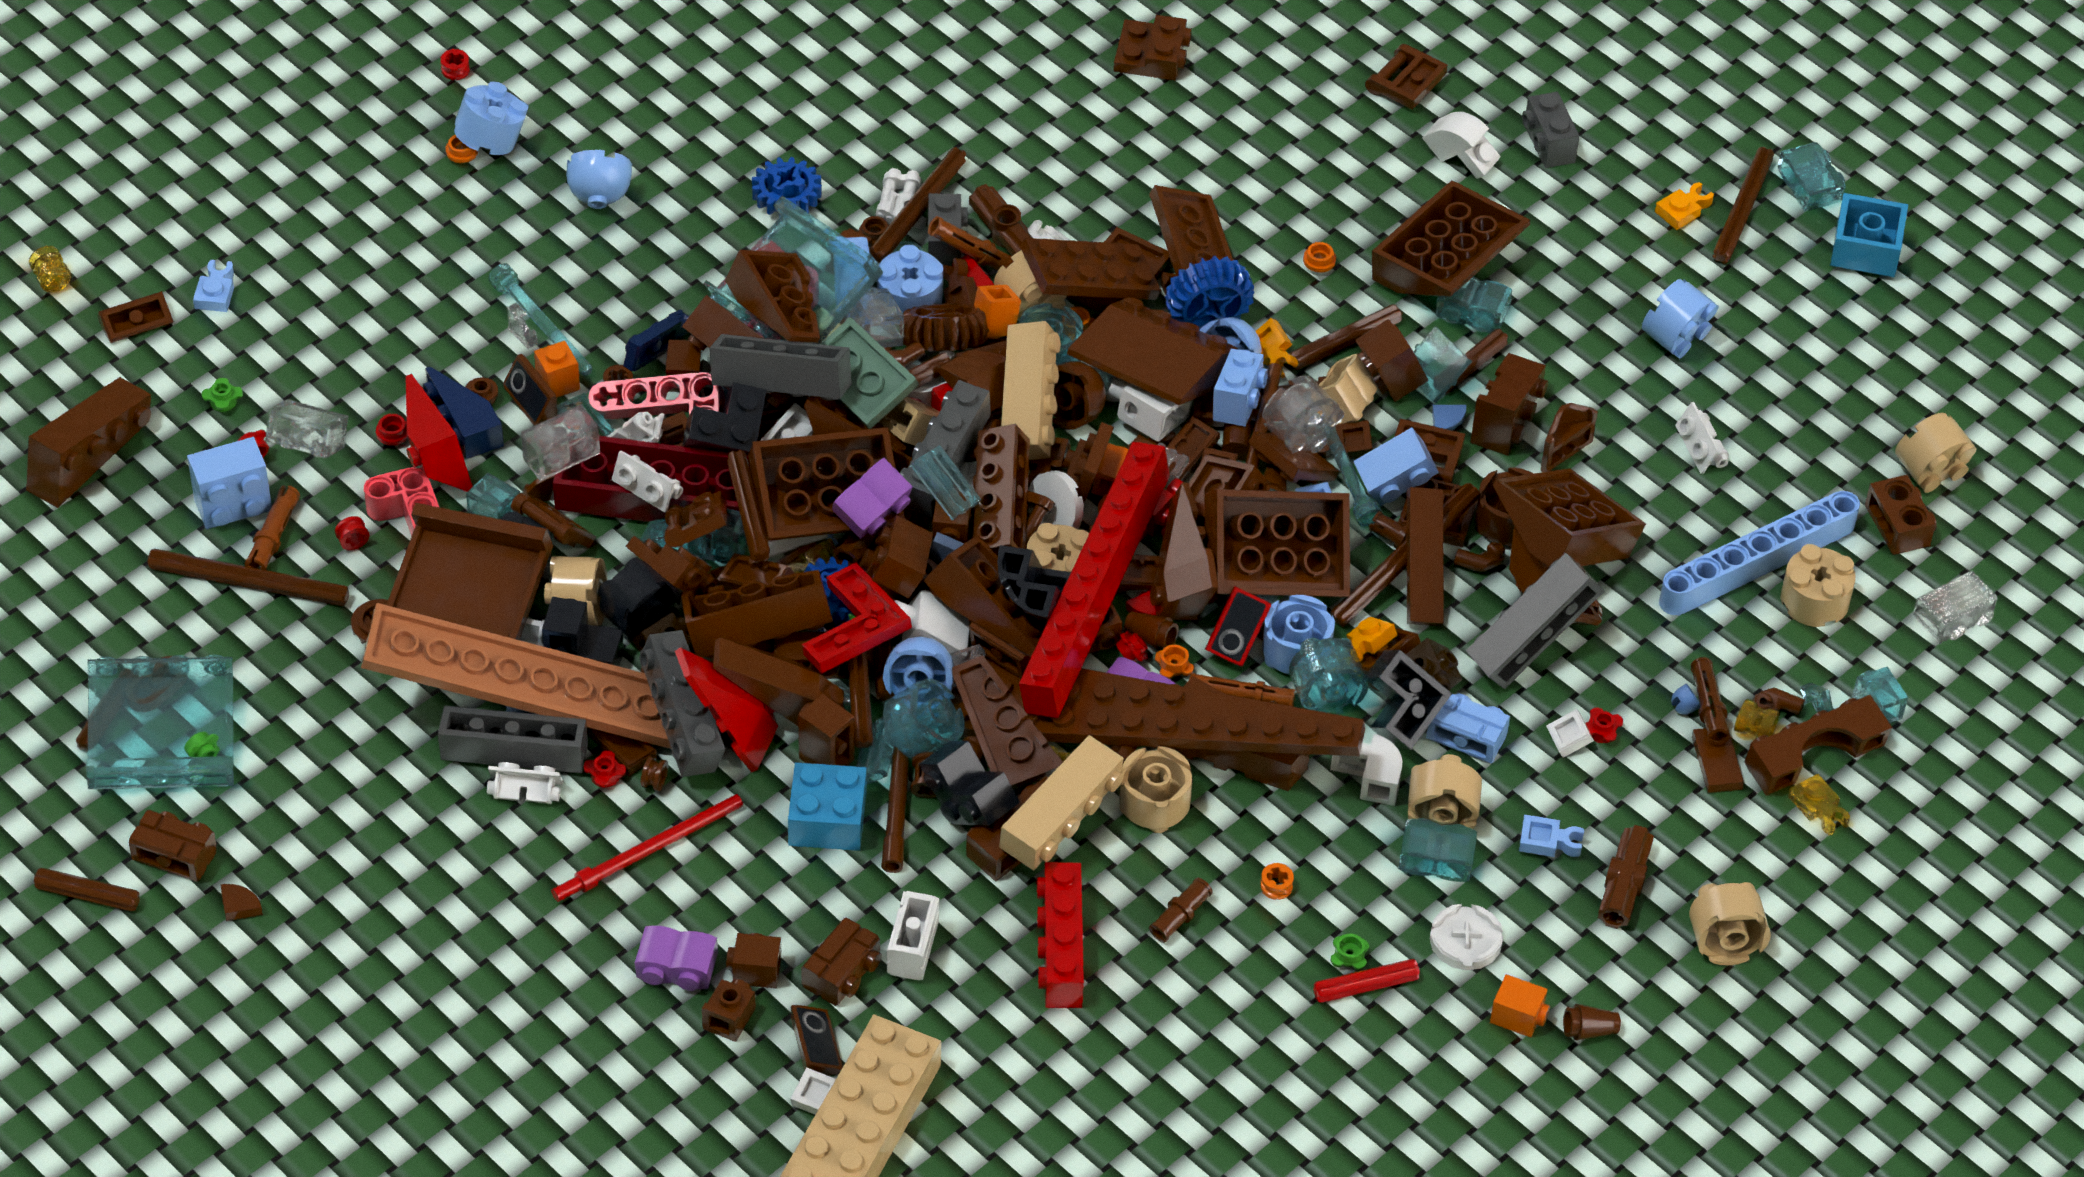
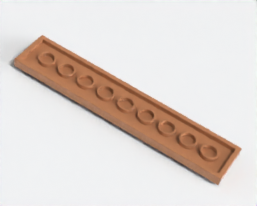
M376 603L361 665L363 669L539 715L586 719V726L589 728L671 749L645 673Z

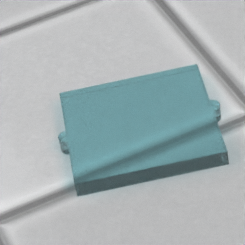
M1436 326L1421 344L1415 345L1414 354L1428 378V381L1419 388L1433 402L1437 403L1451 386L1457 384V379L1472 361Z

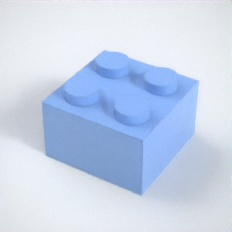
M254 437L187 455L194 501L206 529L223 526L270 511L272 505L266 465Z

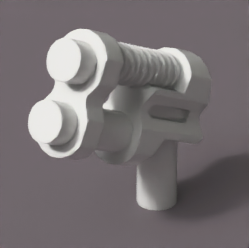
M892 168L884 174L883 190L880 203L877 206L876 216L884 218L888 225L920 188L922 179L917 171L911 170L907 174H901L900 170ZM903 189V193L900 194L895 191ZM921 216L914 227L920 230L924 229L927 218Z

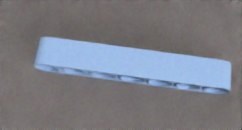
M1848 491L1835 492L1669 571L1663 578L1659 598L1661 609L1670 615L1684 614L1788 564L1791 557L1801 551V548L1806 544H1814L1822 548L1849 535L1855 528L1860 508L1858 497Z

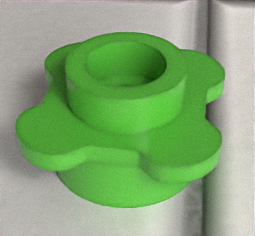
M218 378L212 387L202 391V399L210 401V406L219 412L233 409L237 404V399H240L243 395L242 389L231 385L227 378Z
M199 732L193 735L184 746L185 752L190 757L188 765L194 768L199 764L204 765L211 762L220 751L216 743L219 737L216 734L209 735L207 732Z
M1344 934L1333 940L1335 953L1331 955L1330 961L1335 967H1353L1355 970H1362L1366 967L1367 960L1364 956L1365 952L1369 949V944L1366 940L1356 934Z

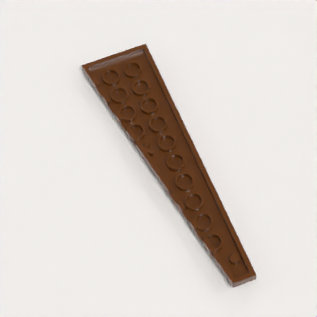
M967 647V654L960 660L958 665L983 654L974 648ZM983 655L1009 689L1017 703L1024 709L1019 687L1021 678ZM1081 668L1059 718L1027 713L1029 719L1048 742L1082 743L1090 735L1105 745L1160 746L1168 748L1360 757L1365 733L1364 719ZM954 680L940 727L943 737L964 738L965 736L977 737Z

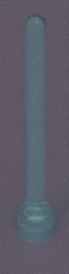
M507 263L496 266L488 277L490 284L498 292L509 294L554 344L565 340L578 362L579 372L585 376L590 375L593 370L592 365L518 285V274Z
M1310 389L1306 392V400L1355 501L1353 503V515L1360 526L1374 524L1375 522L1372 519L1377 512H1382L1378 501L1372 499L1371 496H1367L1328 412L1316 395L1315 390Z

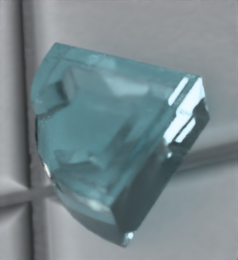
M1814 683L1801 686L1805 703L1811 702L1816 712L1822 710L1829 712L1833 710L1829 689Z

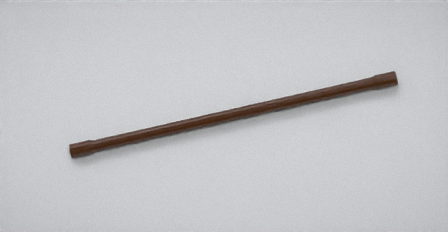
M923 514L918 526L928 530L929 516ZM915 590L909 598L905 597V604H909L918 594ZM897 697L886 836L883 840L881 863L882 869L889 873H897L903 869L905 848L904 826L914 708L901 704L899 697Z

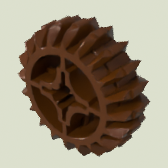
M934 303L933 305H922L920 307L914 306L911 309L905 310L900 315L899 333L902 344L905 346L919 342L924 350L929 352H954V350H966L967 348L981 346L988 340L987 332H989V329L986 330L985 312L980 310V308H975V306H969V304Z

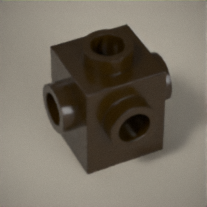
M1426 638L1406 654L1448 691L1462 681L1457 669L1458 660L1449 648L1429 638Z

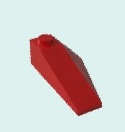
M412 374L407 375V436L411 447L407 448L406 451L414 468L419 466L427 478L466 492L473 490L456 433Z
M683 648L675 650L685 679L703 706L709 708L722 733L727 732L733 741L731 746L737 756L751 773L758 770L778 728L773 714L776 711L713 669L712 662Z

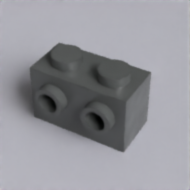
M1559 92L1528 97L1526 111L1522 113V120L1544 167L1549 168L1575 163L1579 134Z
M929 193L928 226L933 218L938 216L960 229L961 227H968V207H961V194ZM928 235V253L934 256L942 266H952L954 258H961V251Z

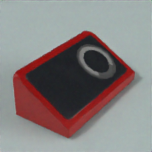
M1234 586L1205 650L1242 667L1271 608V603Z

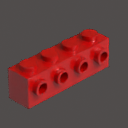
M1045 862L1044 877H1037V899H1044V907L1037 908V929H1044V937H1038V959H1045V967H1038V989H1045V1008H1082L1084 972L1081 863Z

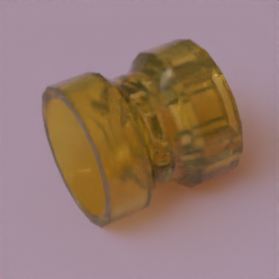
M44 246L31 254L29 258L30 268L37 276V280L44 291L57 292L64 289L70 283L72 274L67 264L63 262V257L56 247Z
M1746 699L1737 716L1734 731L1742 735L1749 733L1756 738L1762 735L1772 736L1777 726L1780 712L1772 708L1762 709L1758 706L1757 702Z

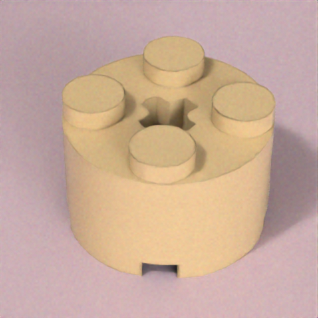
M1022 250L1011 257L1014 262L1007 269L1002 265L994 279V285H1008L1019 297L1021 304L1018 319L1021 323L1033 322L1036 318L1048 313L1056 315L1065 308L1066 302L1064 300L1067 295L1042 294Z
M1938 413L1914 426L1918 432L1910 439L1905 434L1895 450L1896 456L1925 493H1929L1935 490L1941 484V481L1948 478L1956 481L1962 478L1969 470L1966 464L1977 449L1951 415L1948 417L1946 413Z
M1043 523L1030 537L1026 549L1034 551L1043 568L1071 572L1089 533L1067 525Z
M1814 544L1804 545L1801 551L1791 557L1785 572L1780 599L1782 605L1784 602L1788 608V614L1797 622L1812 627L1825 626L1826 622L1835 620L1836 623L1842 620L1848 612L1856 579L1853 560L1831 549L1820 548Z
M552 556L550 561L552 582L545 584V603L550 604L552 597L571 598L587 602L588 624L602 625L605 616L600 610L601 598L597 592L601 584L607 581L604 559Z
M1157 746V750L1150 751L1142 748L1130 754L1122 767L1124 778L1120 784V811L1133 823L1149 828L1154 833H1163L1169 827L1184 819L1190 809L1193 781L1190 764L1182 754L1168 747Z
M1452 754L1443 755L1440 760H1432L1421 765H1415L1411 769L1408 797V819L1410 823L1420 831L1432 834V829L1444 830V836L1449 837L1459 836L1473 830L1480 814L1482 777L1472 767L1462 763L1460 757Z
M1748 882L1721 885L1706 884L1699 889L1698 897L1690 907L1689 917L1698 949L1702 956L1705 954L1709 957V961L1714 964L1736 965L1750 960L1749 954L1757 949L1761 953L1767 947L1771 932L1761 898L1753 884Z

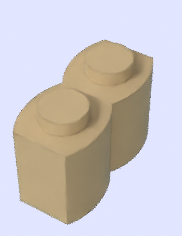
M1356 353L1337 361L1327 372V377L1315 390L1316 395L1335 425L1359 421L1363 417L1362 412L1365 407L1373 402V395L1378 389L1375 381Z

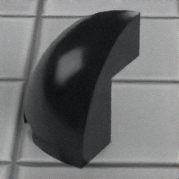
M1000 545L997 560L998 573L1007 594L1024 612L1038 620L1048 622L1071 572L1043 568L1033 550Z

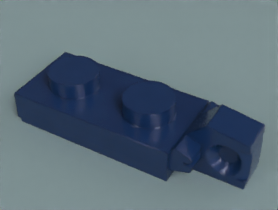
M680 309L669 314L668 317L660 322L653 323L650 328L640 334L633 335L625 346L626 355L623 366L631 372H635L667 353L669 340H678L689 333L682 327L689 316Z

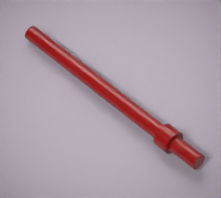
M735 794L592 869L586 867L576 872L574 878L551 889L554 899L560 902L579 891L585 893L598 886V881L743 807L741 797Z

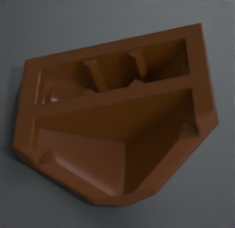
M971 349L942 365L937 370L952 389L958 380L990 391L991 414L1003 407L1006 361L1003 355Z
M1568 403L1559 408L1545 439L1540 469L1542 472L1551 471L1593 442L1598 411L1592 407L1575 403Z

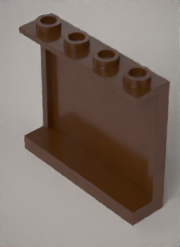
M415 503L411 516L416 526L387 606L520 640L553 547L547 529Z

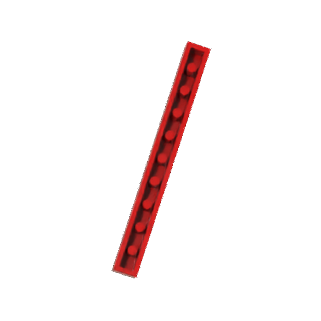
M1132 442L1019 682L1026 713L1059 718L1170 477L1165 446Z

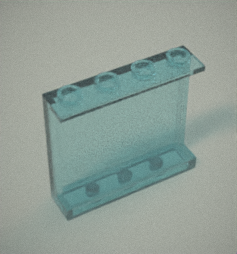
M781 196L773 205L780 214V218L751 250L797 253L810 275L808 289L809 292L813 293L814 299L811 307L812 311L816 313L820 334L818 343H803L821 344L883 274V271L872 255ZM726 278L718 287L707 280L703 283L711 294L710 298L725 309L727 308L732 311L731 313L746 325L748 323L754 327L753 330L765 339L788 341L737 302L725 282Z
M175 655L170 658L138 656L133 659H115L113 657L87 659L88 759H86L88 789L234 786L232 657L209 655L207 657L188 658L182 655ZM199 732H207L209 735L216 734L219 737L216 743L220 751L216 757H189L184 750V746L193 735Z

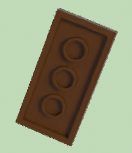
M1154 185L1149 195L1176 276H1179V269L1186 270L1189 268V262L1197 264L1200 263L1202 258L1208 261L1213 256H1216L1219 260L1228 256L1230 261H1233L1211 195Z
M1025 238L1020 247L1042 294L1108 298L1132 297L1136 299L1157 300L1161 292L1139 244Z

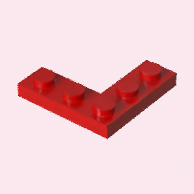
M855 562L827 576L826 579L828 588L856 617L803 643V654L822 674L911 629V618Z

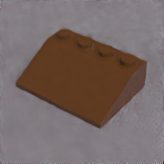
M1451 180L1372 250V280L1397 293L1451 297L1530 225V219Z
M1126 297L1123 300L1110 304L1068 348L1067 355L1172 403L1181 405L1214 391L1231 348H1238L1228 344L1227 339L1222 336L1208 335L1199 331V327L1195 324L1179 322L1172 319L1171 314L1166 311L1152 310L1143 306L1141 300Z
M888 427L752 442L748 460L768 541L853 532L832 511L834 501L847 488L859 480L882 458H885L895 468ZM903 510L898 514L892 511L884 518L887 521L885 525L889 527L896 515L905 519Z
M1571 468L1496 479L1493 484L1528 551L1538 558L1539 564L1547 570L1554 561L1560 559L1565 553L1581 566L1629 558L1646 525L1645 522Z
M1216 489L1205 493L1206 540L1208 549L1212 550L1219 587L1215 594L1231 595L1234 586L1253 595L1350 597L1349 493Z

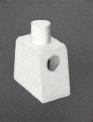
M1118 377L1112 381L1108 392L1110 396L1120 400L1117 413L1118 418L1158 442L1190 417L1193 400L1177 405Z
M928 590L919 591L909 604L895 600L900 608L911 618L912 628L903 632L902 641L919 636L933 638L941 643L951 654L954 666L967 654L970 624L968 618L946 606L943 601L937 599Z

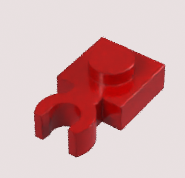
M1173 479L1167 489H1163L1146 527L1149 536L1153 537L1162 527L1166 526L1171 499L1183 482L1180 479Z

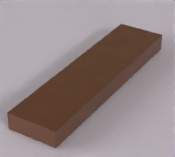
M1417 487L1407 489V624L1441 626L1444 624L1443 489Z

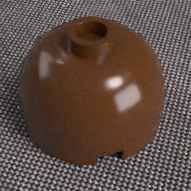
M1067 361L1056 364L1059 372L1058 382L1054 384L1057 411L1053 414L1056 418H1052V422L1063 429L1075 430L1092 422L1099 416L1105 406L1107 395L1102 377L1094 367L1081 361Z

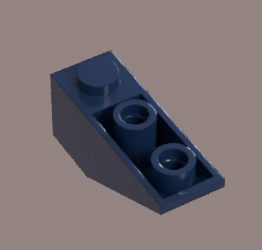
M432 367L425 368L427 382L423 383V389L432 402L434 401L440 413L456 433L464 457L469 459L503 447L502 423L490 402Z

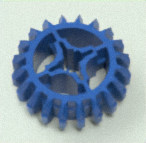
M1213 256L1208 261L1202 258L1200 263L1197 264L1189 262V268L1186 270L1179 269V276L1170 278L1171 285L1166 287L1165 303L1171 318L1179 322L1195 324L1199 327V330L1216 319L1229 317L1241 319V314L1249 312V305L1254 303V285L1249 272L1245 269V266L1240 265L1238 260L1230 261L1228 256L1221 260L1216 256Z

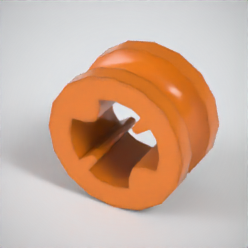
M1282 863L1267 865L1261 874V891L1263 894L1273 900H1281L1288 897L1293 890L1294 874L1292 870ZM1278 878L1279 882L1283 884L1276 885V882L1272 879Z

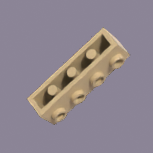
M1046 321L1008 325L1001 426L1016 423L1030 439L1029 460L1050 458L1051 445H1054L1055 442L1052 417L1057 411L1054 384L1059 379L1056 353L1060 352L1061 343L1058 333Z
M1089 735L1001 827L999 848L1033 871L1043 861H1050L1055 855L1060 842L1065 837L1071 838L1078 830L1080 821L1087 814L1091 816L1097 811L1102 798L1107 792H1114L1120 786L1124 778V774H1122L1124 758Z

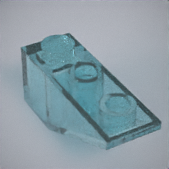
M727 509V525L682 546L702 559L717 561L722 564H727L734 553L744 555L748 544L740 511ZM665 518L650 521L641 540L646 542L648 538H651L664 547L666 544L664 534L668 527Z

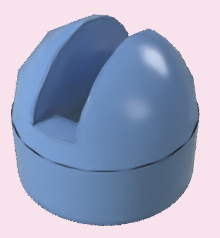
M1687 683L1678 688L1672 695L1671 704L1676 706L1675 711L1680 714L1687 715L1701 707Z

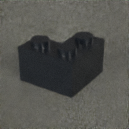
M733 382L726 394L723 413L694 406L687 418L682 446L721 452H737L742 450L746 455H749L752 442L758 440L766 390Z
M552 597L542 627L543 647L620 666L624 654L623 630L613 629L608 626L589 625L587 602L571 598Z
M1384 650L1364 677L1390 699L1370 728L1378 735L1390 740L1398 750H1412L1452 695L1450 691L1401 650Z
M949 741L919 763L925 774L924 781L926 785L936 794L941 804L940 810L943 816L953 825L989 826L1020 803L1005 773L985 771L969 741Z

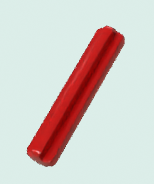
M1415 959L1400 961L1316 981L1313 988L1314 995L1318 1002L1323 1003L1418 980L1420 970Z

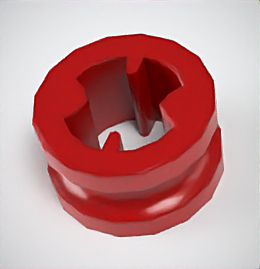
M451 49L442 54L440 57L441 72L444 77L450 80H460L468 76L470 66L469 56L466 52L460 49Z
M357 516L343 519L336 525L334 530L340 545L345 550H355L362 547L370 537L364 521Z

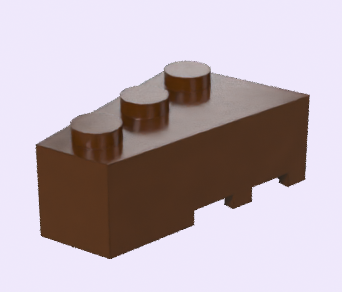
M1511 353L1506 355L1495 372L1497 376L1495 381L1489 380L1486 384L1485 389L1489 390L1486 396L1479 394L1476 399L1470 443L1507 456L1514 444L1519 445L1525 432L1524 423L1525 421H1532L1537 408V403L1535 402L1537 398L1543 399L1549 381L1544 379L1546 365Z

